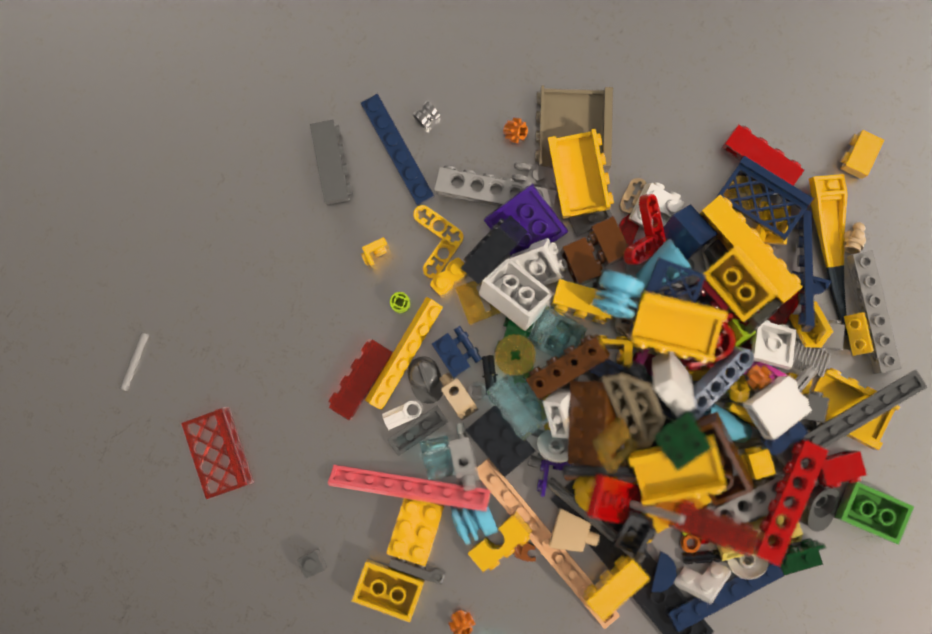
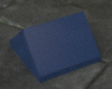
M691 204L675 213L663 227L665 237L673 241L674 246L679 249L686 261L718 234Z

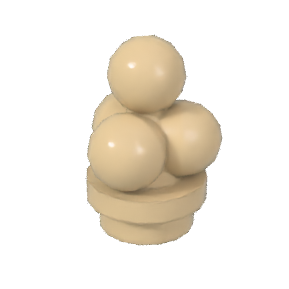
M862 222L855 223L853 231L849 230L844 234V250L850 254L860 253L866 243L865 225Z

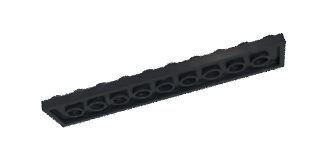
M576 479L564 486L573 495H576L575 488L573 489ZM555 494L550 498L558 509L561 508L586 520L558 495ZM604 520L619 532L622 524ZM592 524L590 525L589 532L599 534L600 537L597 546H589L607 568L612 570L615 567V561L621 556L626 557L627 554L621 549L614 547L611 540ZM646 550L644 560L640 564L637 563V565L650 579L631 595L663 634H712L714 630L704 619L676 632L667 612L688 602V599L674 583L667 590L651 592L657 562Z

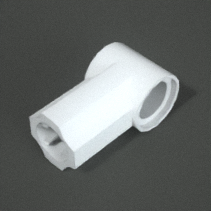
M409 401L382 414L385 425L390 430L418 418L423 413V406L418 401ZM411 404H415L418 407V413L415 416L411 415L408 411V407Z

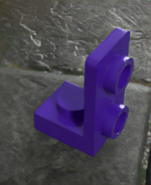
M547 459L541 460L540 471L543 472L542 480L538 479L537 491L540 492L541 497H545L549 466L553 465L554 470L563 471L564 465H570L568 461L557 463Z

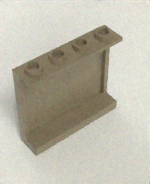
M541 85L540 92L537 91L536 103L540 104V111H536V123L540 124L539 130H536L535 142H539V150H535V162H538L539 166L553 168L548 137L556 136V138L596 129V133H600L602 145L599 146L600 153H604L606 165H603V169L609 170L612 161L613 87H605L604 90L544 89V85Z

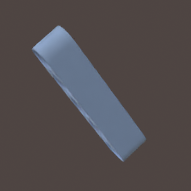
M735 346L726 358L719 360L693 386L695 407L686 411L685 414L692 412L698 420L752 365L754 361L753 353L750 350ZM671 409V417L674 421L682 416V414L677 416Z

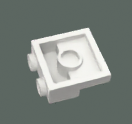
M658 182L645 184L628 219L643 227L639 208V199L643 194H654L657 197L663 227L675 213L682 209L684 202L680 200L681 196L678 193L666 192L664 190L665 186Z
M548 238L531 244L528 249L512 254L510 258L543 285L556 282L559 279L562 280L568 269L566 260L560 259L557 254V245L554 242L551 243Z
M766 320L755 330L756 333L750 338V343L753 344L752 353L754 360L789 370L793 366L796 330L789 328L787 325H777Z

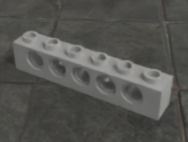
M444 166V168L439 167L434 191L438 195L500 207L512 198L510 196L511 191L518 190L520 192L529 186L531 182L522 181L521 184L507 177H503L501 180L494 178L495 176L492 174L484 173L481 176L476 175L472 170L464 169L461 172L456 171L455 167ZM459 178L463 183L459 187H454L451 184L452 180ZM474 182L482 185L479 191L472 190L471 185ZM547 185L535 186L553 210L557 191ZM493 186H498L501 188V193L494 195L490 189Z
M873 250L846 257L859 313H865L873 347V352H870L869 356L873 373L877 374L901 369Z
M808 462L800 463L801 467L806 468ZM784 470L776 471V474H772L773 477L768 480L762 478L756 481V486L753 487L752 493L716 506L711 504L702 509L703 513L699 514L698 517L708 538H715L768 511L770 501L775 499L776 496L773 492V485H777L780 480H783L785 476ZM795 477V484L793 485V487L799 486V477ZM818 478L814 484V487L820 484ZM757 492L761 496V500L759 503L755 499V495ZM787 496L784 502L792 499L791 496ZM739 501H741L744 506L742 512H740L738 509ZM722 510H724L726 513V519L724 521L720 518V512Z

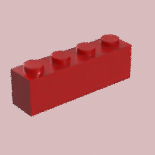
M738 124L721 147L739 161L744 156L748 157L793 186L804 172L799 162L785 157L783 151L772 148L768 145L767 140L762 137H756L752 134L751 129L744 125L740 126Z

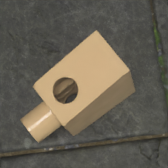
M446 373L439 378L444 386L441 389L461 420H464L478 410L458 378L454 380L450 373ZM455 391H459L457 395H452Z
M559 508L548 546L553 549L583 552L585 543L597 546L600 535L589 532L591 524L588 521Z

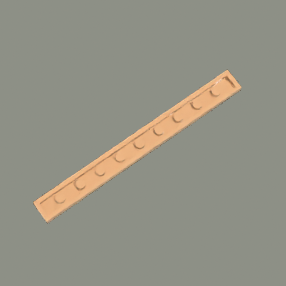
M488 458L477 467L479 479L510 516L516 511L532 529L529 535L530 540L602 627L606 629L620 617L618 612L615 610L604 621L600 619L583 598L585 594L583 591L593 582L566 550L553 549L548 546L552 533Z

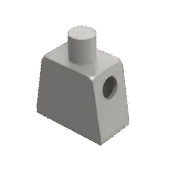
M469 437L449 441L454 470L459 484H463L465 491L474 490L476 488L475 481L479 480V474Z

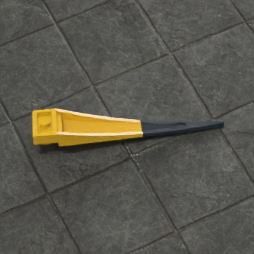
M844 174L815 176L808 178L811 195L814 198L811 202V208L828 277L831 280L830 285L838 318L841 324L845 325L844 316H847L843 243L845 240L848 196ZM845 328V336H847L848 333L847 329Z

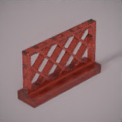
M229 407L220 408L181 423L206 499L254 483ZM212 416H215L217 420L215 430L206 425ZM195 423L201 426L197 436L190 432L188 425ZM204 428L213 433L209 442L200 438ZM216 435L223 438L224 443L221 449L212 444ZM198 441L207 445L203 455L196 450ZM210 448L219 452L215 461L206 457ZM222 454L229 457L230 463L227 468L219 464ZM204 461L213 464L209 474L202 469ZM216 467L226 471L222 480L213 477ZM229 473L235 476L237 485L230 486L225 483ZM210 480L219 483V487L214 493H210L208 487Z

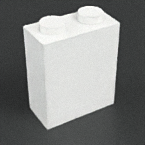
M667 351V353H661L653 357V380L656 392L677 416L694 408L695 401L691 374L672 351Z
M779 376L743 404L765 439L777 438L812 411L808 405L807 398L800 393L796 381L790 376Z

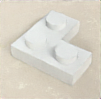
M712 561L705 573L701 575L684 566L675 579L674 584L680 589L711 604L730 577L731 569Z

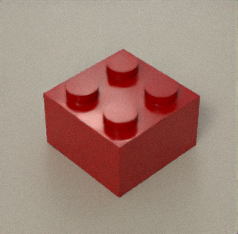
M846 450L827 455L817 477L820 485L836 488L842 486L841 482L849 481V483L861 481V477L867 476L861 451Z

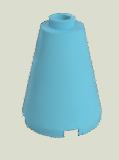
M668 239L637 272L636 277L637 280L645 284L644 288L646 289L658 257L691 270L693 269L679 249L674 246L673 241ZM669 266L666 273L669 282L681 277L678 269ZM681 271V272H682V275L688 274V273H686V272H684V271ZM665 278L663 280L662 285L667 283Z
M713 403L704 413L709 415L718 411L733 442L745 443L752 437L753 430L749 423L717 404Z

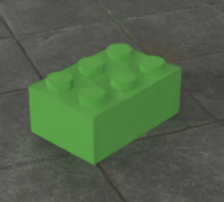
M854 482L848 483L834 518L899 545L914 506L864 484Z

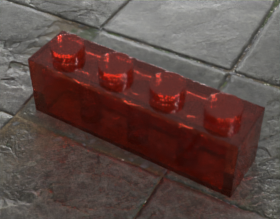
M373 339L371 342L367 341L361 349L363 352L360 359L356 358L350 367L352 369L349 376L345 375L339 384L341 389L338 393L334 392L328 401L331 403L328 408L349 421L352 420L393 353Z
M687 500L675 503L673 512L684 515L685 520L682 524L670 520L668 527L744 556L753 555L759 531L754 530L753 525L745 522L738 524L733 522L734 518L727 515L717 516L714 514L715 511L703 507L701 510L695 507V503Z

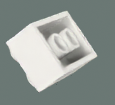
M509 258L482 281L479 292L481 297L524 331L550 308L555 295Z

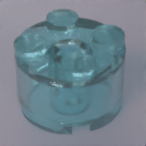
M447 435L419 442L422 453H425L422 454L424 466L429 468L426 469L428 480H437L456 475Z

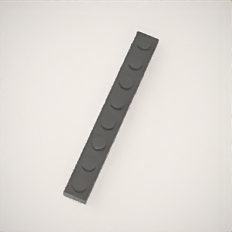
M913 370L807 432L803 440L826 448L923 391L927 386L918 371ZM790 443L786 450L776 454L783 468H785L788 461H791L794 455L792 450L795 443Z

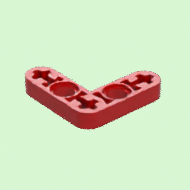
M643 194L639 199L645 237L625 249L624 260L628 265L643 263L652 257L666 241L658 200L654 194Z

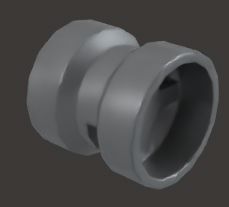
M426 101L423 104V108L416 110L413 116L426 129L430 126V121L436 120L440 114L429 101Z

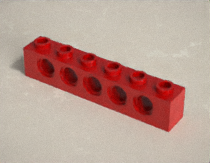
M803 439L795 443L792 450L794 455L784 468L785 476L783 480L778 482L775 499L770 501L768 505L769 513L760 524V534L752 542V554L780 566L829 450ZM806 457L808 465L806 468H802L801 460ZM795 477L800 479V484L797 487L792 485ZM787 496L792 498V503L789 506L784 505V499ZM779 515H783V523L777 526L776 518ZM774 534L776 540L773 544L769 545L767 539L770 535Z

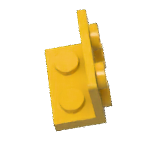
M598 335L607 349L619 350L616 355L617 364L626 368L632 362L633 342L628 340V337L618 336L616 339H607L608 336Z

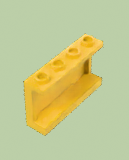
M591 129L590 132L556 138V136L548 137L563 219L610 210V204H614L612 192L607 190L610 180L608 172L604 173L603 165H606L605 155L600 153L599 146L602 145L601 134H597L596 129Z
M642 291L630 339L635 343L634 346L639 348L655 347L657 352L667 353V351H672L678 357L687 358L689 355L696 357L695 360L707 363L708 360L714 361L715 359L713 354L722 321H726L728 313L723 309Z
M834 368L826 369L824 376L817 379L812 391L823 393V397L829 398L825 422L877 391L871 387L866 386L864 388L860 386V382L851 377L846 379L840 376L841 372ZM895 406L846 436L872 450H880L883 444L880 440L894 412L899 410L900 406Z
M713 435L706 437L712 445V449L679 471H676L660 446L631 452L629 462L631 467L634 466L642 494V505L656 506L664 501L677 502L681 498H698L702 494H718L725 490L726 480Z

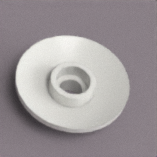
M551 430L544 431L539 435L537 449L545 459L557 463L568 461V438L553 437Z
M754 554L729 559L727 563L731 571L738 577L755 579L764 574L769 561ZM749 560L751 564L747 565L743 561Z

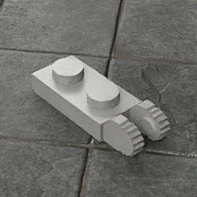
M515 162L514 168L529 171L528 177L513 174L512 179L519 182H531L537 187L547 185L553 187V190H557L553 168Z

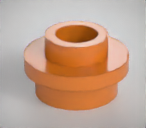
M689 532L686 536L681 537L680 545L684 551L694 553L700 548L701 540L697 534ZM688 539H693L692 546L687 545Z

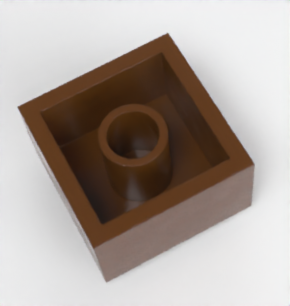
M614 216L591 226L587 239L595 246L597 254H595L596 259H599L604 268L623 260L624 252L628 245Z
M586 237L563 246L560 251L562 258L567 262L568 271L573 283L584 285L598 279L602 275L601 271L603 270L599 259L595 260L593 252L595 250L591 241H587Z

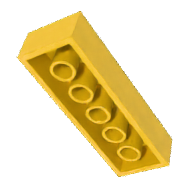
M719 195L699 214L718 233L715 240L719 239L728 251L739 245L779 292L770 302L777 298L780 302L785 303L802 288L800 279L786 269L787 265L782 259L776 258L769 244L763 243L760 240L759 233L745 223V217L741 213L735 212L730 200Z

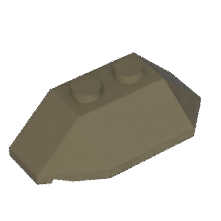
M624 374L603 376L602 381L631 448L650 447L655 439L653 435L659 432L665 422L651 384Z

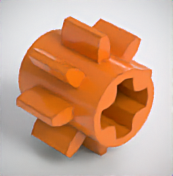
M513 117L512 121L508 120L503 128L505 139H510V142L513 143L524 140L528 134L526 122L521 121V118Z
M756 365L747 373L746 376L749 380L746 383L754 390L757 388L762 390L772 382L769 376L773 373L766 366L760 368Z
M462 610L455 612L451 616L452 621L448 622L453 634H470L473 630L472 626L475 625L470 612L465 613Z

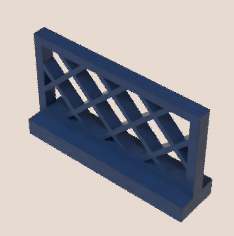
M746 156L742 158L733 174L717 195V197L721 195L724 198L723 194L726 190L735 188L737 198L729 199L733 205L732 208L784 241L814 199ZM739 172L745 174L748 182L737 184V174ZM761 184L764 186L765 193L754 195L752 185ZM749 186L751 196L740 197L738 188ZM770 196H780L782 204L771 205ZM766 197L768 206L757 208L755 198ZM752 199L754 209H744L741 201ZM794 205L801 209L798 215L789 216L787 206ZM783 207L785 217L775 219L773 209ZM769 210L771 220L763 221L760 219L758 212ZM787 221L788 229L785 234L777 230L776 222Z
M658 257L645 291L658 294L661 288L669 286L673 295L672 298L688 293L691 299L690 302L695 303L706 275ZM669 266L678 269L681 277L669 282L666 275ZM681 271H684V272H686V273H688V274L682 275V272H681ZM691 275L700 277L697 286L689 289L684 278ZM665 278L667 283L662 285L663 280ZM682 279L686 290L675 295L670 284ZM636 314L628 332L629 336H631Z

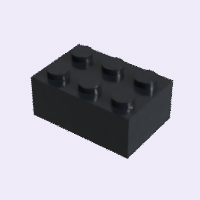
M511 215L506 220L501 218L463 259L466 263L461 269L479 285L528 231Z
M497 404L465 430L504 477L536 451Z

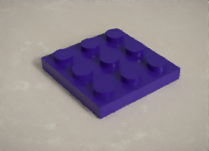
M532 183L484 218V222L492 229L501 218L506 220L511 215L528 231L509 252L511 256L528 249L533 243L547 238L552 243L568 233V229Z

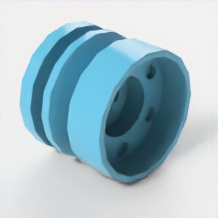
M604 270L599 285L607 290L606 292L596 291L595 295L603 300L593 299L592 305L608 315L633 319L635 313L627 308L636 309L637 304L631 301L630 298H640L645 284L627 275Z
M450 506L454 526L466 545L471 543L468 535L472 533L475 541L479 540L477 530L481 529L486 537L499 532L488 506L486 511L462 508L461 511H458L457 507Z

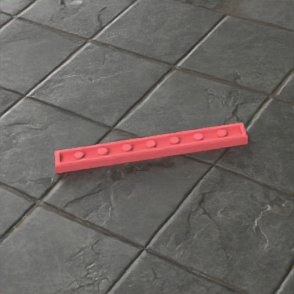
M333 465L328 480L329 486L480 511L487 510L491 494L488 489L475 488L474 490L465 491L463 485Z

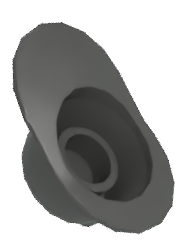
M423 356L414 359L409 364L407 370L413 393L423 403H435L442 397L443 392L441 389L444 387L439 380L441 377L439 367L429 357Z
M817 485L811 491L806 506L809 509L808 525L812 531H823L832 522L840 497L836 489H827Z

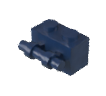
M461 326L454 329L458 336L455 339H452L449 333L432 343V346L453 378L471 367L467 362L469 358L472 357L475 363L482 360L478 353V348L473 346L468 338V333L464 332ZM461 342L468 351L465 354H462L457 347Z

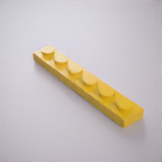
M428 297L425 298L367 395L366 402L380 410L384 408L443 308L441 305Z

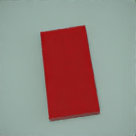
M597 474L586 516L623 524L630 510L641 514V511L630 508L632 500L638 502L642 500L639 485Z

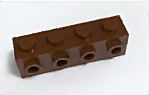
M588 334L580 340L581 344L574 347V345L567 347L563 350L564 354L557 358L555 355L546 361L547 365L540 368L537 366L529 371L530 375L526 381L539 400L609 358L610 353L598 334L594 336Z

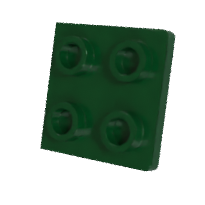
M687 412L653 435L676 471L681 470L712 449V445L695 422L697 419L692 412Z
M812 538L803 539L800 541V544L795 546L789 544L780 564L784 576L823 565L819 550L825 549V544L812 540Z

